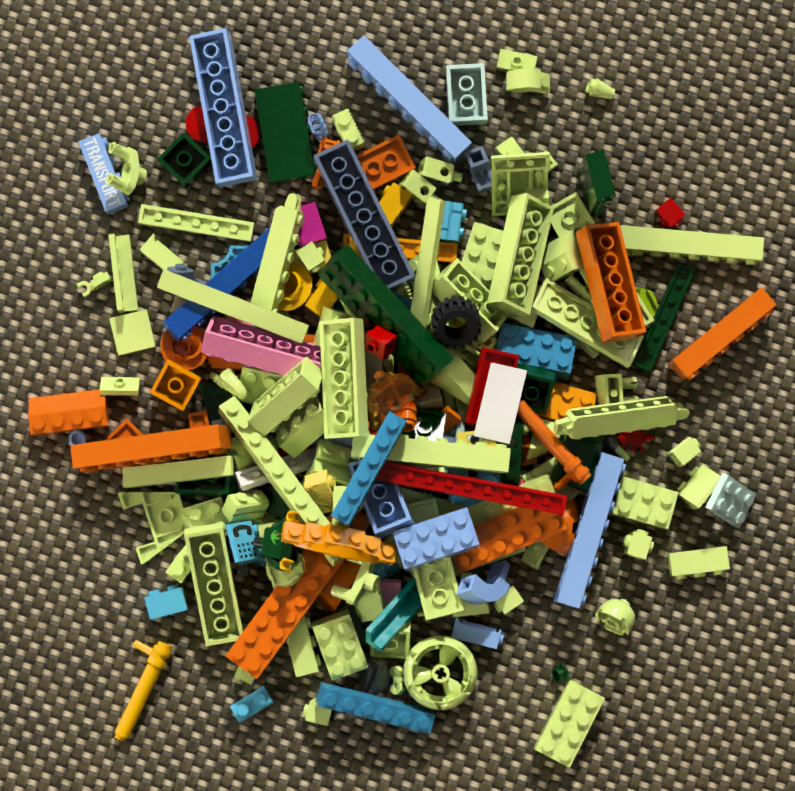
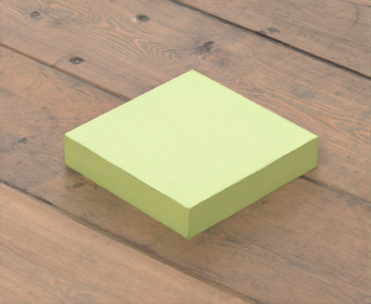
M147 309L109 318L118 356L156 347Z

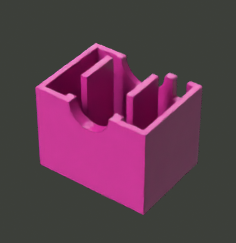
M313 202L301 206L300 211L304 212V223L298 233L299 248L304 247L311 241L314 244L325 240L327 242L316 203Z

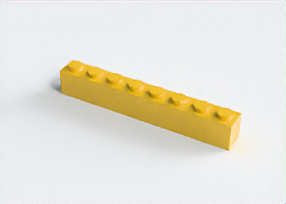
M394 182L391 186H386L382 192L383 197L379 202L391 228L412 200V194ZM350 236V238H349V241H350L349 246H350V247L356 252V254L360 257V255H359V253H358V251H357V249H356V247H355V245H354V243H353V240H352V238H351V236ZM321 278L315 286L317 289L313 294L311 293L305 302V309L319 319L323 306L334 309L340 300Z

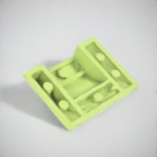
M550 152L491 156L492 216L507 215L511 196L528 193L549 205L548 169H550Z

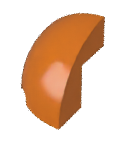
M570 500L566 501L564 513L570 529L540 541L550 549L564 555L567 554L575 538V534L572 533L573 524L578 521L576 503Z

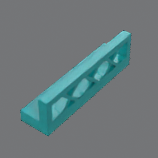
M414 577L366 629V643L380 652L389 645L422 608Z

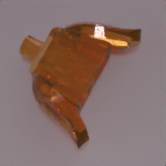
M382 370L377 371L374 374L376 381L369 386L370 393L367 397L370 433L380 429L383 418H386L389 411L392 413L397 412L415 398L414 395L424 397L428 390L422 388L406 374L397 373L394 375L392 372L385 374Z

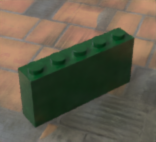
M295 82L254 89L270 185L313 179L317 167L312 160V154H315L314 143L309 142V135H312L309 124H306L305 118L309 117L307 105L303 106L302 99L306 98L304 87H300V83Z
M601 150L585 154L577 171L586 209L594 218L605 215V212H607L616 196L605 151Z

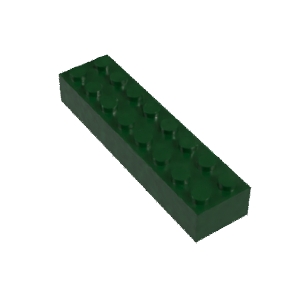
M348 244L336 252L317 274L357 318L363 319V325L368 330H372L379 325L397 335L395 351L391 355L422 388L435 379L454 359Z

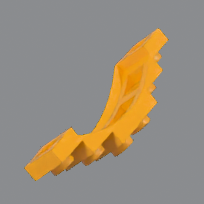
M289 521L283 523L281 542L349 560L376 564H395L397 545L382 542L381 538L365 535V531L333 524L323 526L306 522L305 525Z

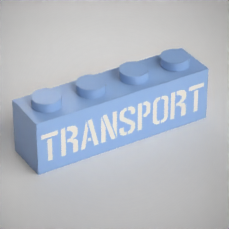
M99 133L78 141L105 212L109 215L129 207L127 201H130L129 195L123 194L120 190L106 184V179L110 173L121 178L120 173H116L113 167L116 166L113 155L109 156L108 154L109 144L106 137L102 138Z

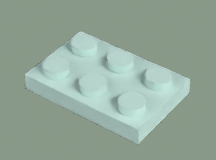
M722 473L705 508L732 526L740 528L741 524L745 521L750 506L754 502L756 494L731 476Z

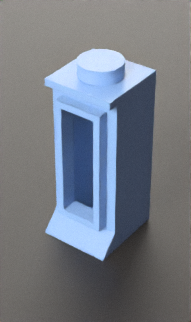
M456 617L451 637L497 649L498 645H502L504 635L501 634V630L496 632L495 628L463 620L461 623Z

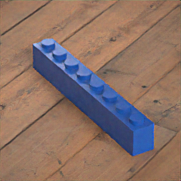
M271 227L205 285L235 296L234 293L238 289L242 291L249 284L248 280L258 276ZM187 300L163 321V327L178 343L182 339L186 341L193 334L191 332L193 329L202 327L207 322L206 318L210 314L215 315L218 311Z

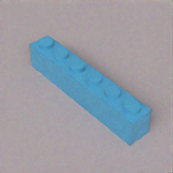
M389 411L331 514L332 518L350 527L407 425L405 419Z
M323 682L320 683L315 700L318 707L429 734L431 733L436 716L432 709Z

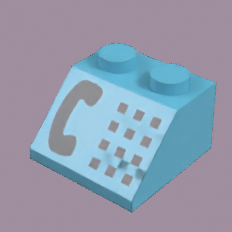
M250 520L225 525L236 564L242 566L263 560L262 549H255L253 546L254 538L259 536L257 524L254 525V522Z

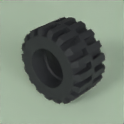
M456 295L452 296V299L446 297L443 303L439 301L437 307H434L433 314H431L432 329L435 339H438L441 345L444 343L446 348L449 349L451 346L453 350H457V347L464 349L465 345L471 346L473 340L477 341L478 335L481 334L482 323L476 304H472L469 298L467 300L464 299V296L456 298ZM456 317L467 320L464 325L457 328L446 325L450 319Z

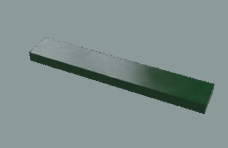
M678 262L653 318L654 322L649 327L633 367L651 374L696 273V269Z

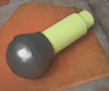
M609 437L606 440L605 444L608 449L615 451L626 462L630 459L628 453L619 445L615 437Z

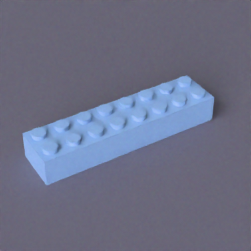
M227 28L189 36L215 182L220 187H226L258 180L231 33Z
M364 35L347 51L350 67L355 71L358 69L363 74L361 77L368 84L372 83L376 87L374 90L381 97L385 96L389 100L388 104L395 111L398 109L402 113L401 117L408 124L412 123L416 127L415 131L421 137L425 136L429 140L428 144L435 151L438 149L442 153V158L447 163L455 165L465 156L466 151L471 150L472 142Z
M603 452L600 453L584 497L574 531L575 538L565 560L554 602L579 609L580 605L584 606L587 595L584 592L592 581L590 572L592 568L595 569L598 557H595L597 550H600L604 539L601 538L602 532L607 530L609 524L607 515L614 508L613 495L618 493L620 488L618 479L619 476H623L626 464H623L624 459Z

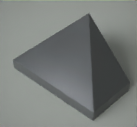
M370 656L367 663L369 668L364 670L356 691L378 695L389 687L391 683L386 663Z

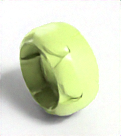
M443 635L425 638L418 642L406 657L403 668L405 686L410 695L424 707L433 710L454 708L462 704L470 696L476 685V661L471 651L455 638ZM440 649V664L435 665L432 670L418 666L421 658L426 653ZM456 656L460 659L464 670L461 684L449 678L450 672L447 668ZM439 668H444L443 671L446 673L442 678H437L438 675L435 673ZM431 678L437 682H442L446 696L431 695L420 684L429 681Z

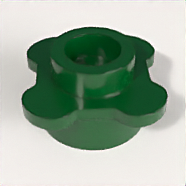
M562 663L559 666L555 665L552 669L553 679L557 683L569 681L568 669Z

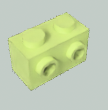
M637 529L635 532L633 531L625 535L622 545L625 546L623 555L646 560L647 554L652 552L654 542L651 541L652 537L648 536L649 532Z

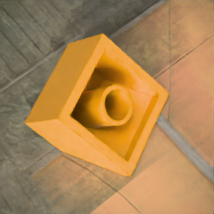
M167 359L150 393L184 411L196 392L201 377Z

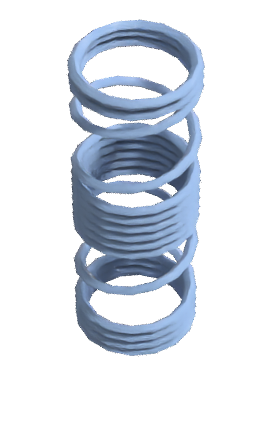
M318 113L311 114L308 118V123L314 137L317 140H321L322 138L318 137H322L324 134L327 137L328 130L322 116Z

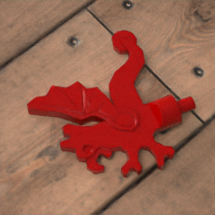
M641 429L634 430L633 432H622L630 436L619 434L620 438H617L623 449H626L625 445L629 446L632 444L633 449L630 450L631 453L632 451L636 452L637 446L640 447V453H642L643 450H646L642 443L651 442V440L656 439V436L642 434Z

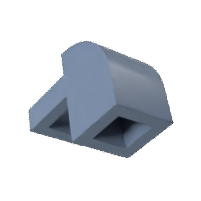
M483 146L466 151L467 166L478 193L492 190V172Z

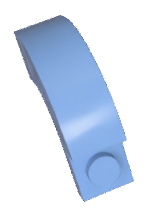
M506 560L491 564L486 582L476 574L461 578L456 594L467 603L473 605L485 604L501 599L510 587V584L506 581L510 564Z

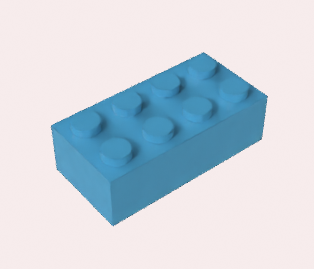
M503 323L499 330L496 350L519 355L518 363L555 371V377L568 380L571 374L577 338Z

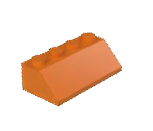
M100 389L29 398L28 418L30 435L32 436L110 427L107 396L100 395Z

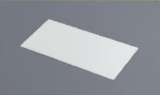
M491 363L474 436L510 444L527 370Z

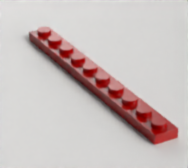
M391 462L384 464L376 479L377 481L558 515H564L567 495Z

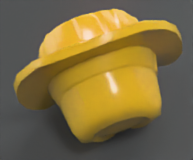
M292 263L289 266V279L283 288L284 298L279 303V310H296L311 295L312 278L310 273L297 263Z

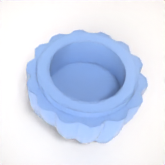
M74 430L68 436L70 445L86 443L87 437L83 431Z

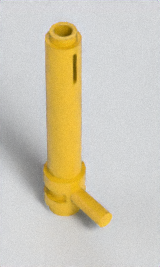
M137 640L133 644L134 648L148 654L149 657L147 659L148 664L115 730L116 734L114 737L125 742L129 738L161 670L165 669L167 658H170L172 654L171 650L173 647L162 641H158L153 648Z

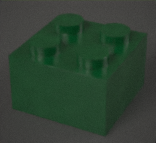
M185 132L157 158L158 162L185 189L212 164L211 158Z

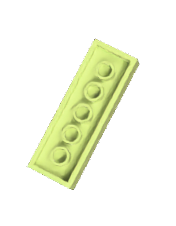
M346 318L319 321L324 438L369 437L363 319Z

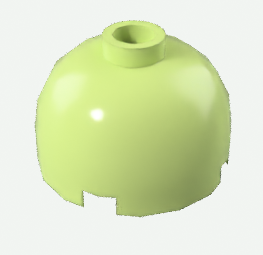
M624 599L605 601L595 614L598 622L602 620L606 623L604 627L607 630L622 636L624 633L626 635L630 633L635 622L634 611L630 607V603Z

